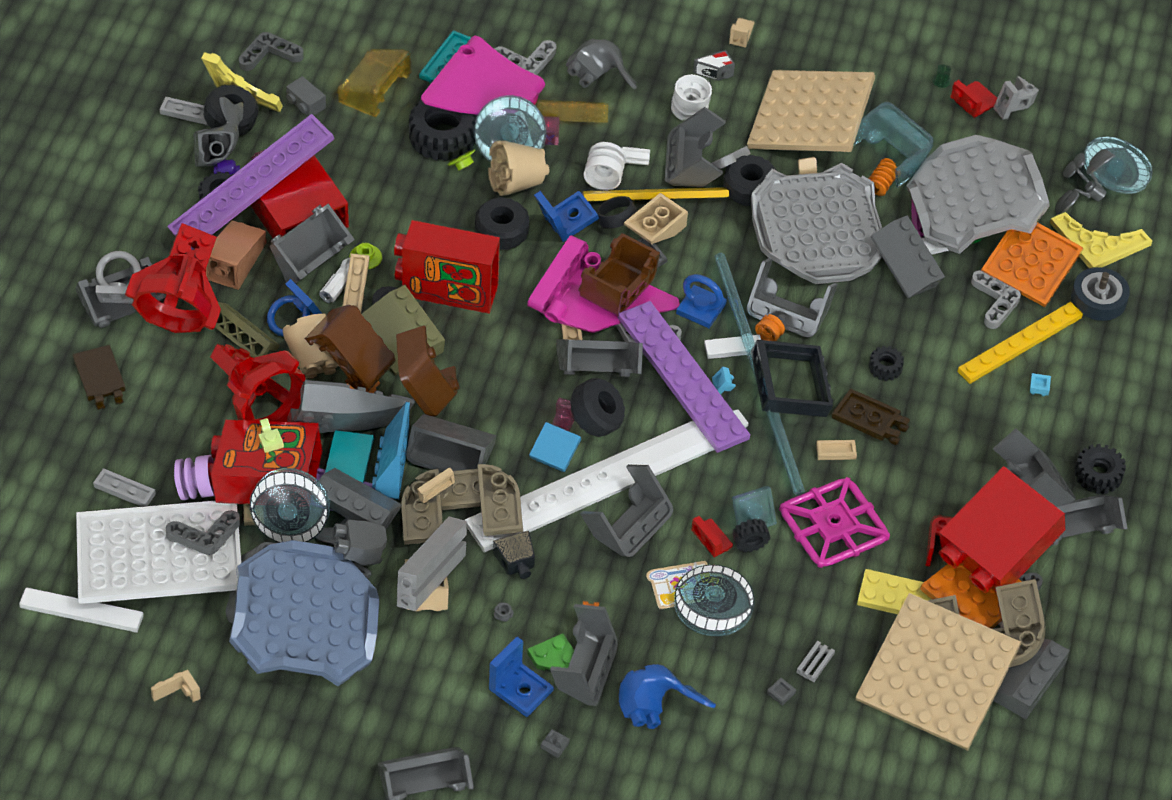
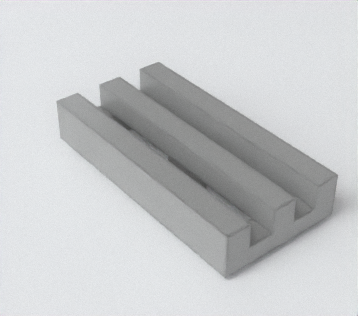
M817 641L797 668L796 673L815 682L833 657L835 650L832 648L829 650L828 646H822L821 642ZM819 650V653L817 654V656L814 658V660L812 661V663L809 665V667L807 668V670L804 672L803 670L805 669V667L808 665V663L810 662V660L813 658V656H814V655L816 654V652ZM823 654H827L824 660L819 665V667L814 672V674L810 675L811 671L816 666L818 661L821 659Z

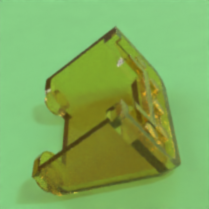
M371 49L367 51L364 59L338 87L339 102L376 117L380 113V109L377 108L379 102L384 101L385 92L397 77L407 78L411 74V52L404 49Z

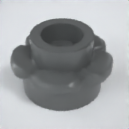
M499 603L494 609V617L497 620L506 622L509 618L513 617V610L508 603Z

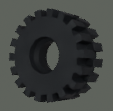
M1093 444L1089 445L1088 449L1085 447L1080 452L1075 467L1077 482H1082L1081 486L1083 488L1087 486V491L1092 492V489L1096 490V494H1100V491L1108 494L1109 489L1113 492L1116 488H1119L1126 470V461L1124 458L1121 459L1122 454L1120 452L1116 453L1117 449H1108L1109 445L1101 447V444H1096V447ZM1093 467H1101L1105 469L1107 472H1096L1093 469Z

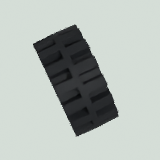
M882 346L881 349L877 347L876 351L873 350L869 361L870 373H873V376L875 378L878 377L879 380L884 379V381H888L890 379L892 381L894 377L897 379L902 373L904 357L901 356L902 353L900 351L897 352L896 348L891 349L892 346H888V348ZM888 361L891 362L893 365L885 366L882 365L880 362Z
M755 518L753 520L748 519L747 522L743 521L741 525H737L736 529H733L732 533L737 549L739 551L743 550V552L757 551L760 547H765L764 544H768L770 540L769 530L762 519L757 520Z

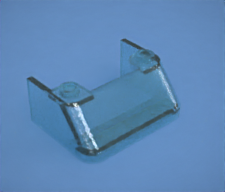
M890 102L881 103L862 118L854 145H856L864 138L867 142L875 144L885 139L907 157L895 169L896 187L901 186L915 175L933 147V137Z

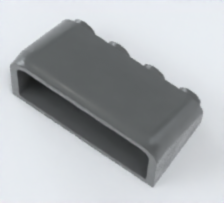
M423 414L412 425L406 456L412 464L432 470L438 469L439 472H443L449 467L452 471L478 469V464L487 463L497 435Z

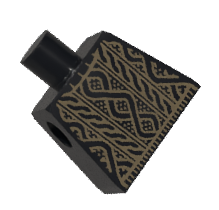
M529 530L493 540V554L507 574L518 573L521 579L531 576L530 569L535 566V554Z

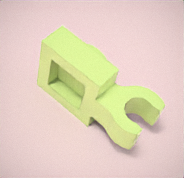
M267 418L260 420L262 433L258 435L264 452L267 453L284 448L278 429L271 430Z

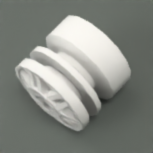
M692 74L679 78L675 85L671 104L673 114L678 119L685 121L702 108H708L712 93L710 83L705 78Z
M600 142L593 145L589 150L584 170L586 182L599 190L607 191L618 187L621 183L626 162L624 150L618 145L609 142Z

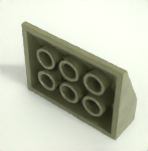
M406 285L389 292L362 313V316L372 325L377 335L383 339L384 344L394 353L396 361L390 369L395 376L399 374L396 334L425 325L427 343L435 349L436 356L444 352V337Z

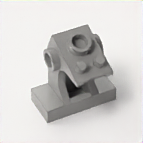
M1017 76L1015 85L1011 81L1004 82L994 109L1002 119H1008L1011 112L1029 108L1034 103L1039 90L1025 79Z

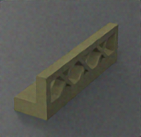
M218 302L223 322L216 323V329L240 348L249 351L250 356L253 358L267 355L269 350L277 351L280 344L229 304ZM234 323L236 326V333L231 334L229 332L228 324ZM247 333L249 343L243 344L241 335ZM260 344L264 347L259 355L255 353L254 345Z

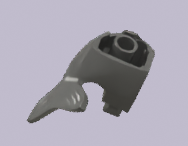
M592 38L585 41L570 55L566 63L568 67L567 72L571 76H578L580 78V85L583 88L589 86L598 77L612 68H617L621 76L633 89L637 88V82L630 76L623 65L619 47L606 39L598 40Z
M226 97L219 98L221 110L227 120V124L216 128L199 130L193 134L196 167L215 166L232 154L239 139L238 126L243 119L244 104L242 102L234 105Z
M347 518L340 524H335L332 528H323L315 537L321 543L333 545L335 552L344 554V559L353 560L361 566L381 563L383 560L381 558L382 552L386 548L387 543L384 526L368 521L349 520Z

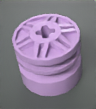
M211 455L197 456L195 466L191 458H186L185 462L183 459L175 461V485L182 501L188 500L189 496L191 499H195L198 491L202 498L215 496L208 475V463H214Z

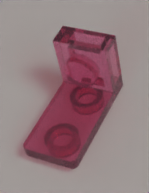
M558 398L556 416L552 425L570 432L575 421L571 412L570 401Z

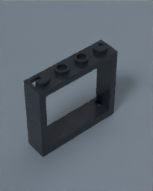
M756 340L751 350V356L762 411L827 417L830 410L833 409L834 400L831 398V386L828 383V372L825 369L821 347ZM768 358L809 361L818 401L775 397Z

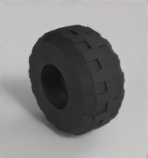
M222 85L214 88L208 94L203 110L204 119L208 126L216 128L227 124L219 99L226 97L234 105L241 102L244 104L243 119L238 126L239 136L249 132L255 125L258 116L256 99L249 91L235 85Z
M744 155L736 158V162L726 167L724 174V188L729 190V198L743 206H751L753 191L764 181L771 169L776 170L772 163L760 156Z
M504 197L491 199L483 203L476 212L475 233L500 237L499 250H509L519 246L525 241L529 233L528 211L522 204L513 199Z
M591 378L573 390L570 400L571 412L579 427L586 431V433L596 437L606 436L619 429L624 421V401L619 391L611 383L604 379Z

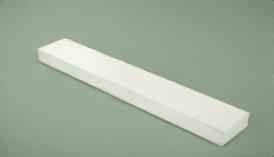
M31 588L25 589L19 604L20 608L132 632H138L143 619V612L97 602L79 604L78 598Z

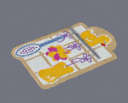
M701 561L650 570L646 577L651 581L658 607L660 609L677 607L675 591L680 579L690 570L708 565L707 562ZM719 573L699 574L690 578L678 588L688 605L695 604L696 602L693 598L695 585L703 578L709 576L722 577V575ZM708 582L707 584L699 583V585H704V587H707L705 585H708L710 582ZM712 583V586H709L704 591V595L710 601L717 600V592L722 587ZM702 588L696 589V590H699V591H694V592H698V593H694V594H698V595H699L700 590H701Z

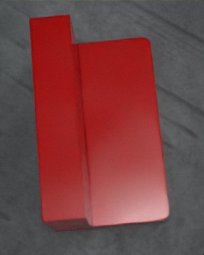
M700 516L693 518L691 531L714 558L733 548V543L711 518L703 521Z

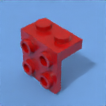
M960 80L953 83L951 98L972 117L975 118L995 106L997 97L980 82L974 81L967 86Z

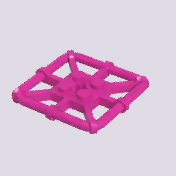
M848 477L838 479L819 488H811L809 492L781 503L779 507L782 517L795 534L794 538L796 541L801 543L812 561L820 568L833 565L852 556L857 557L861 552L888 541L890 537L886 526L875 512L873 504L867 501L858 486ZM842 487L839 499L827 503L822 497V494ZM848 488L861 506L850 510L844 501ZM813 498L820 507L809 510L795 505ZM790 513L809 518L813 526L801 530ZM863 513L868 514L877 528L860 524L856 516ZM831 519L839 521L838 523H832ZM817 532L825 541L820 557L806 538ZM860 532L877 538L856 546L849 535ZM843 539L849 549L826 558L830 543Z

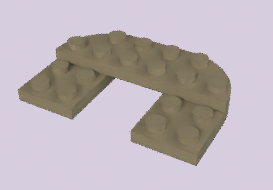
M478 464V469L453 471L455 483L427 502L422 503L419 499L418 488L440 474L438 469L429 470L415 478L416 481L410 487L407 486L402 496L401 508L405 545L425 543L443 523L442 510L481 506L484 536L524 532L518 485L511 475L508 476L502 472L501 468L493 465Z
M1036 579L996 587L1004 627L993 630L1021 642L1010 667L1021 665L1030 660L1039 651L1045 638V620ZM956 595L928 600L960 615Z

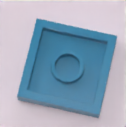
M546 422L529 457L565 472L581 441V436Z

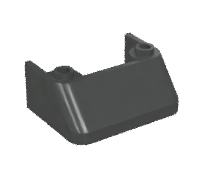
M704 107L670 131L667 138L665 181L672 186L702 188L723 174L722 170L702 157V149L712 143L713 132L723 126L725 120Z
M768 258L762 261L747 304L749 315L761 320L765 315L771 314L782 321L786 330L804 337L815 335L829 311L838 284L833 283L829 285L824 298L814 299L810 308L776 296L778 284L774 279L767 277L773 259Z
M557 339L556 341L559 368L564 370V374H575V371L619 372V376L630 377V373L641 374L643 343Z
M1017 428L993 448L996 453L1005 459L1008 464L1006 466L1008 470L1020 476L1026 484L1056 507L1070 504L1076 499L1050 458Z
M628 464L626 466L635 481L629 489V498L633 505L612 526L603 512L582 511L580 513L594 538L623 557L635 555L673 513L672 503L649 465Z
M1097 495L1077 499L1067 505L1057 506V508L1065 513L1066 530L1052 545L1059 544V540H1062L1063 537L1095 530L1102 531V534L1114 532L1113 529L1115 528L1127 529L1122 498Z
M575 604L574 609L578 617V622L573 627V635L577 640L576 648L568 668L551 666L550 671L558 690L586 705L596 706L616 655L618 641L606 607Z
M460 747L446 748L378 763L386 800H403L408 794L443 787L453 788V791L466 789L465 786L469 789L474 788L468 754Z

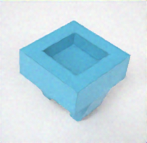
M722 367L712 377L713 385L720 394L724 391H732L736 387L735 384H732L734 376L730 374L729 368Z
M1032 373L1029 393L1032 395L1035 393L1042 394V396L1049 395L1051 376Z

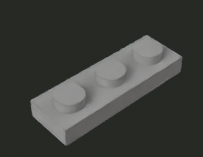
M165 97L160 107V114L208 125L203 115L204 105Z
M104 468L93 482L94 488L141 507H147L156 495L155 489Z

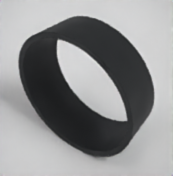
M626 196L608 199L597 209L600 226L608 229L623 226L624 222L637 212L632 200ZM619 207H627L624 211L618 214L604 216L606 213Z

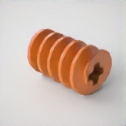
M889 158L882 159L869 177V180L874 182L875 195L884 196L899 175L896 164Z

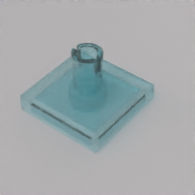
M769 486L732 497L737 525H741L743 521L747 522L748 519L753 520L755 518L765 521L767 527L777 524L772 492Z

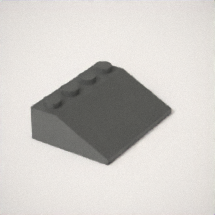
M1044 639L1041 648L1030 660L1008 669L993 701L1020 717L1027 719L1066 664L1070 650L1052 640Z

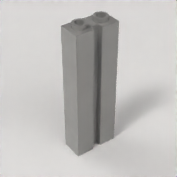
M448 517L398 570V607L416 611L466 556V542L462 541V539L467 535V521Z

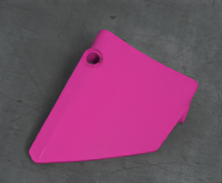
M473 36L466 45H462L422 94L421 100L429 106L479 115L488 103L502 97L520 98L534 106L538 95L545 87V81L541 77L511 62L481 37ZM503 109L489 116H499L505 113L515 114L518 110Z
M572 235L569 236L531 294L527 304L528 307L543 313L551 322L564 324L590 333H595L621 323L617 315L580 296L579 287L582 283L581 274L583 270L592 266L596 271L601 264V257L596 252L589 253L587 242ZM649 285L626 310L651 301L658 312L662 313L677 310L680 304L677 297Z

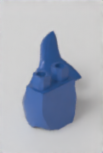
M663 665L644 666L645 670L641 669L635 672L632 670L626 674L619 687V703L625 718H630L633 726L636 727L643 726L646 723L649 729H655L661 724L659 714L663 712L661 702L664 694L669 689H676L686 697L711 708L716 706L714 702L697 692L692 686L683 685Z

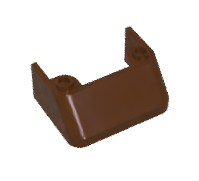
M423 325L396 334L399 377L403 386L426 415L436 417L457 395L460 387L456 378L455 366L439 370L434 363L436 352L427 343L426 327Z

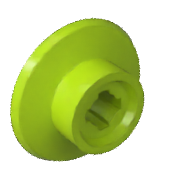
M475 149L459 156L447 165L455 164L458 171L474 162L471 155L475 152Z
M362 243L356 246L349 254V258L351 254L369 255L368 270L377 267L382 261L381 251L369 243Z

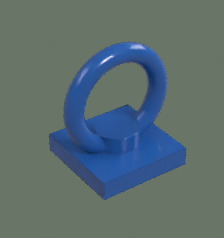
M699 274L690 275L683 282V290L686 297L677 308L676 314L710 328L726 305L727 299L723 297L720 287L710 278ZM692 282L703 283L711 288L714 293L696 285L690 288V284Z
M291 279L285 284L293 295H287L276 300L269 308L267 314V323L270 330L281 337H284L283 329L275 324L274 317L276 311L282 305L293 303L303 313L302 317L309 316L310 313L312 315L322 314L315 303Z

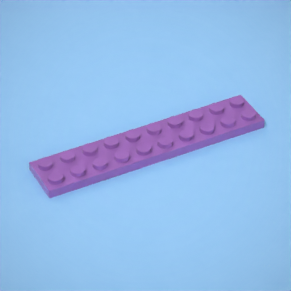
M313 114L309 115L167 227L175 237L181 223L211 235L333 141L335 139L333 134Z
M651 301L619 313V321L636 343H643L642 352L717 453L750 439V433Z

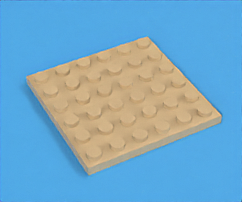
M773 70L747 142L748 148L851 152L875 80L874 72Z
M909 593L855 698L861 703L968 751L1021 642Z

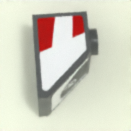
M724 50L694 59L693 72L694 74L719 81L734 76L735 63L728 52Z

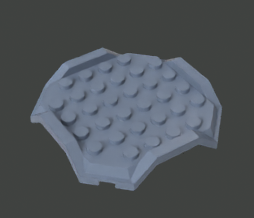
M291 540L270 544L237 566L235 611L229 642L238 652L244 654L248 659L247 663L257 674L275 670H288L323 676L336 686H340L357 671L360 672L371 663L377 637L379 596L377 589L351 560L344 559V554L335 552L334 547Z

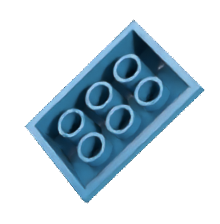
M406 402L385 429L384 437H380V448L382 450H378L377 461L380 462L375 464V475L377 477L373 476L372 488L394 499H399L406 461L410 402Z

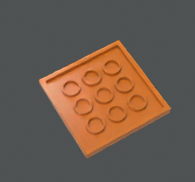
M1037 223L1031 233L1010 229L1007 230L981 271L1019 290L1021 295L1046 307L1083 251V247Z
M947 564L921 584L920 590L932 600L956 595L959 613L963 617L991 629L1002 621L997 593L993 589H990L987 593L979 590L969 579L971 572L962 564L956 569Z

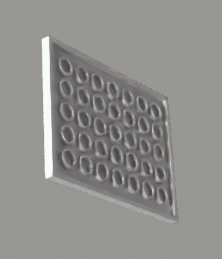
M206 501L76 512L79 604L237 590L236 568L241 564L239 527L219 550L211 555L202 554L173 542L166 537V525L173 521L181 522L206 533L224 512L229 510L237 512V504ZM222 530L215 532L218 535L225 533ZM189 536L187 539H188V540H194V539H196L197 537H196V536Z

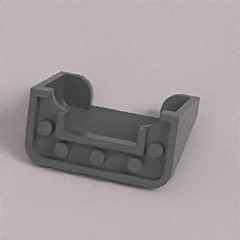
M329 204L324 207L319 205L312 210L313 215L283 237L279 234L271 240V251L286 282L291 279L294 283H297L355 240Z
M149 257L139 260L141 270L152 265ZM130 265L128 269L105 276L104 279L108 284L119 282L127 285L132 274H134L133 267ZM95 278L91 279L90 283L87 279L77 283L75 290L94 326L104 328L111 321L137 312L132 304L100 303L96 295V285L99 284ZM150 293L160 302L165 300L164 293Z

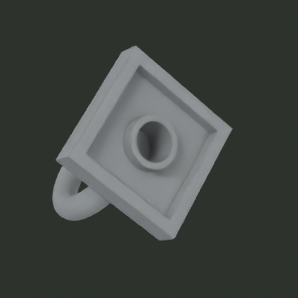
M110 252L101 258L96 267V279L99 284L96 285L98 300L100 303L132 304L133 299L125 296L128 284L119 282L108 284L104 279L103 270L109 261L117 258L127 260L132 265L134 273L141 270L140 264L133 255L127 252Z

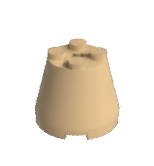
M496 141L490 148L489 155L492 156L491 168H488L489 180L493 191L498 192L500 196L510 195L543 183L545 175L549 174V166L545 162L544 149L508 141Z
M325 314L301 317L297 319V323L292 326L286 325L283 328L284 339L293 357L299 361V368L306 375V378H314L319 373H325V375L333 374L336 372L335 368L338 367V364L327 350L321 352L319 350L321 346L315 343L310 346L304 339L326 316Z

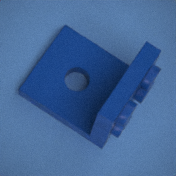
M541 191L534 195L544 218L548 220L552 229L560 236L562 242L599 219L596 211L580 191L555 207L551 206ZM579 212L577 216L570 217L571 213Z
M516 637L490 662L489 690L521 714L528 717L553 692L554 686L522 664L523 640ZM525 687L530 690L528 693H521L519 691L520 688Z

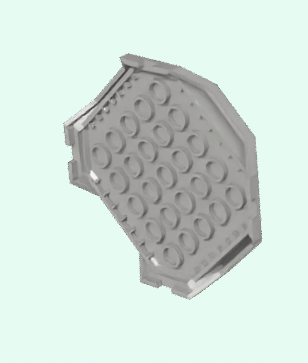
M979 135L969 136L940 145L925 159L907 184V191L913 200L926 242L936 246L941 244L946 246L948 250L958 254L964 251L976 239L1010 229L1031 233L1036 227L1039 217L1043 216L1049 208L1045 186L1032 153L1026 149Z
M843 163L822 173L789 176L771 169L764 181L757 186L751 195L752 221L760 250L768 258L773 259V261L814 284L851 281L872 271L882 258L871 239V235L882 229L875 206L874 182L864 176L859 177L852 173L853 169Z

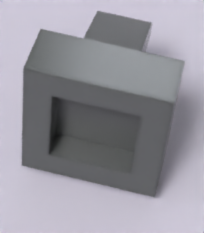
M552 729L541 743V749L559 758L569 745L570 739Z

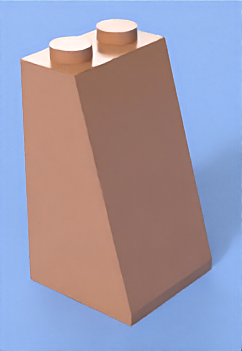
M232 220L215 241L206 267L208 280L239 290L266 245V231Z

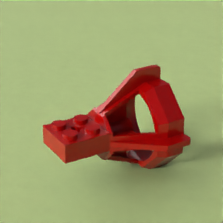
M181 223L169 256L132 274L125 296L133 299L132 306L146 322L174 333L200 332L203 327L211 330L215 328L221 308L206 276V267L217 239L216 236ZM150 293H165L164 302L158 301ZM180 298L193 305L196 310H182L175 307Z
M228 344L225 346L216 345L210 358L229 375L227 386L234 392L232 400L237 419L260 421L267 418L268 421L287 422V416L291 408L298 409L301 404L300 389L306 380L305 375L297 368L299 361L285 350L252 358L250 352L243 348L238 350ZM288 373L291 380L290 391L270 377ZM267 391L283 403L272 414L260 419L254 418L251 405L256 396H261Z

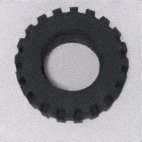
M420 100L412 108L409 115L410 143L418 153H423V156L426 158L431 157L436 161L438 159H443V161H448V159L454 160L473 148L476 142L474 133L477 132L475 131L477 115L429 106ZM437 124H448L455 128L440 131L431 127Z

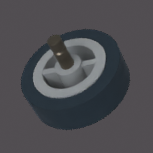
M1101 267L1089 268L1081 272L1075 279L1071 299L1072 303L1084 316L1099 321L1112 320L1124 312L1130 289L1126 280L1117 272Z

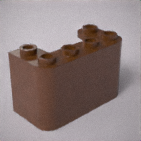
M623 233L618 238L613 239L608 259L605 262L603 261L596 271L592 266L583 270L581 274L582 283L579 287L582 298L617 316L625 311L652 283L656 275L660 252Z
M345 305L332 309L304 338L310 346L314 343L321 346L319 348L321 352L327 350L348 377L345 382L349 383L354 389L362 387L366 388V392H369L396 361L394 353L388 349L383 339L377 335L372 325L354 305Z

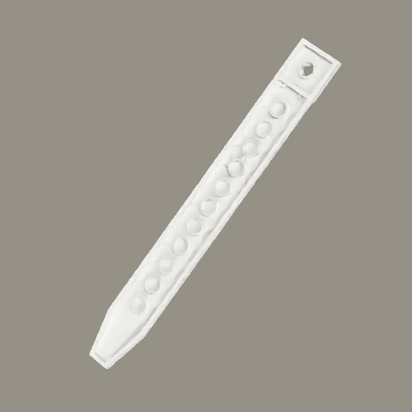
M733 410L746 428L748 426L747 420L739 410ZM694 421L686 423L521 496L523 531H534L630 488L635 481L626 468L628 464L649 465L654 475L657 476L711 452L714 448ZM482 512L465 519L468 530L483 552L493 549V540L518 534L484 536Z

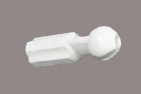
M622 148L626 154L625 163L649 166V149Z
M350 258L342 261L341 267L332 275L320 291L319 295L324 302L329 304L334 302L346 287Z

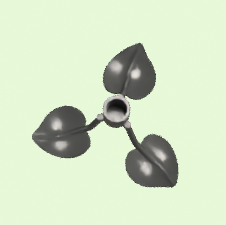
M1102 149L1090 160L1086 173L1092 176L1094 182L1090 181L1079 170L1086 162V155L1084 153H1079L1065 167L1063 176L1069 178L1077 172L1087 182L1085 186L1086 192L1074 189L1073 192L1069 190L1063 194L1056 204V215L1066 212L1078 199L1079 194L1085 195L1087 198L1092 197L1097 202L1104 198L1107 191L1098 182L1094 172L1116 157L1107 149Z

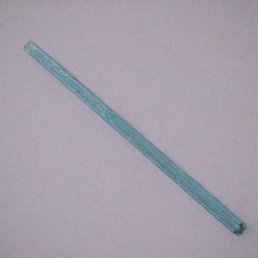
M720 252L714 258L756 380L751 350L755 342L726 257ZM766 412L793 493L799 496L805 490L779 413Z

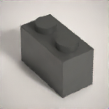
M303 76L286 86L288 102L294 104L301 113L307 116L311 114L316 115L326 108V95Z

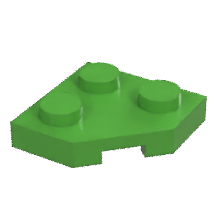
M563 633L527 649V654L536 668L544 671L545 669L550 670L551 666L568 668L574 653V649Z

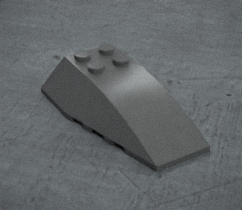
M305 380L300 389L301 404L298 409L291 408L287 416V422L319 423L320 433L335 432V430L345 432L369 430L388 426L406 402H410L411 410L415 401L412 398L394 394L383 396V392L375 391L374 393L366 392V388L362 387L351 389L349 384Z

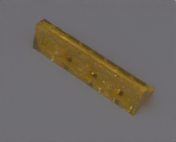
M537 100V111L543 120L608 123V103Z

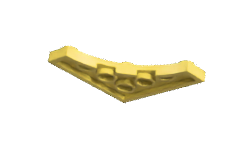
M204 52L201 59L216 87L222 85L242 87L252 94L257 104L278 112L281 111L283 105L278 96L274 94L269 95L245 82L242 76L234 74L223 63L220 56Z
M1066 212L1050 220V224L1060 235L1083 247L1079 257L1088 268H1102L1152 244V240L1142 229L1121 233L1120 236H1108V233L1096 230L1091 232L1082 228L1083 225L1071 218Z

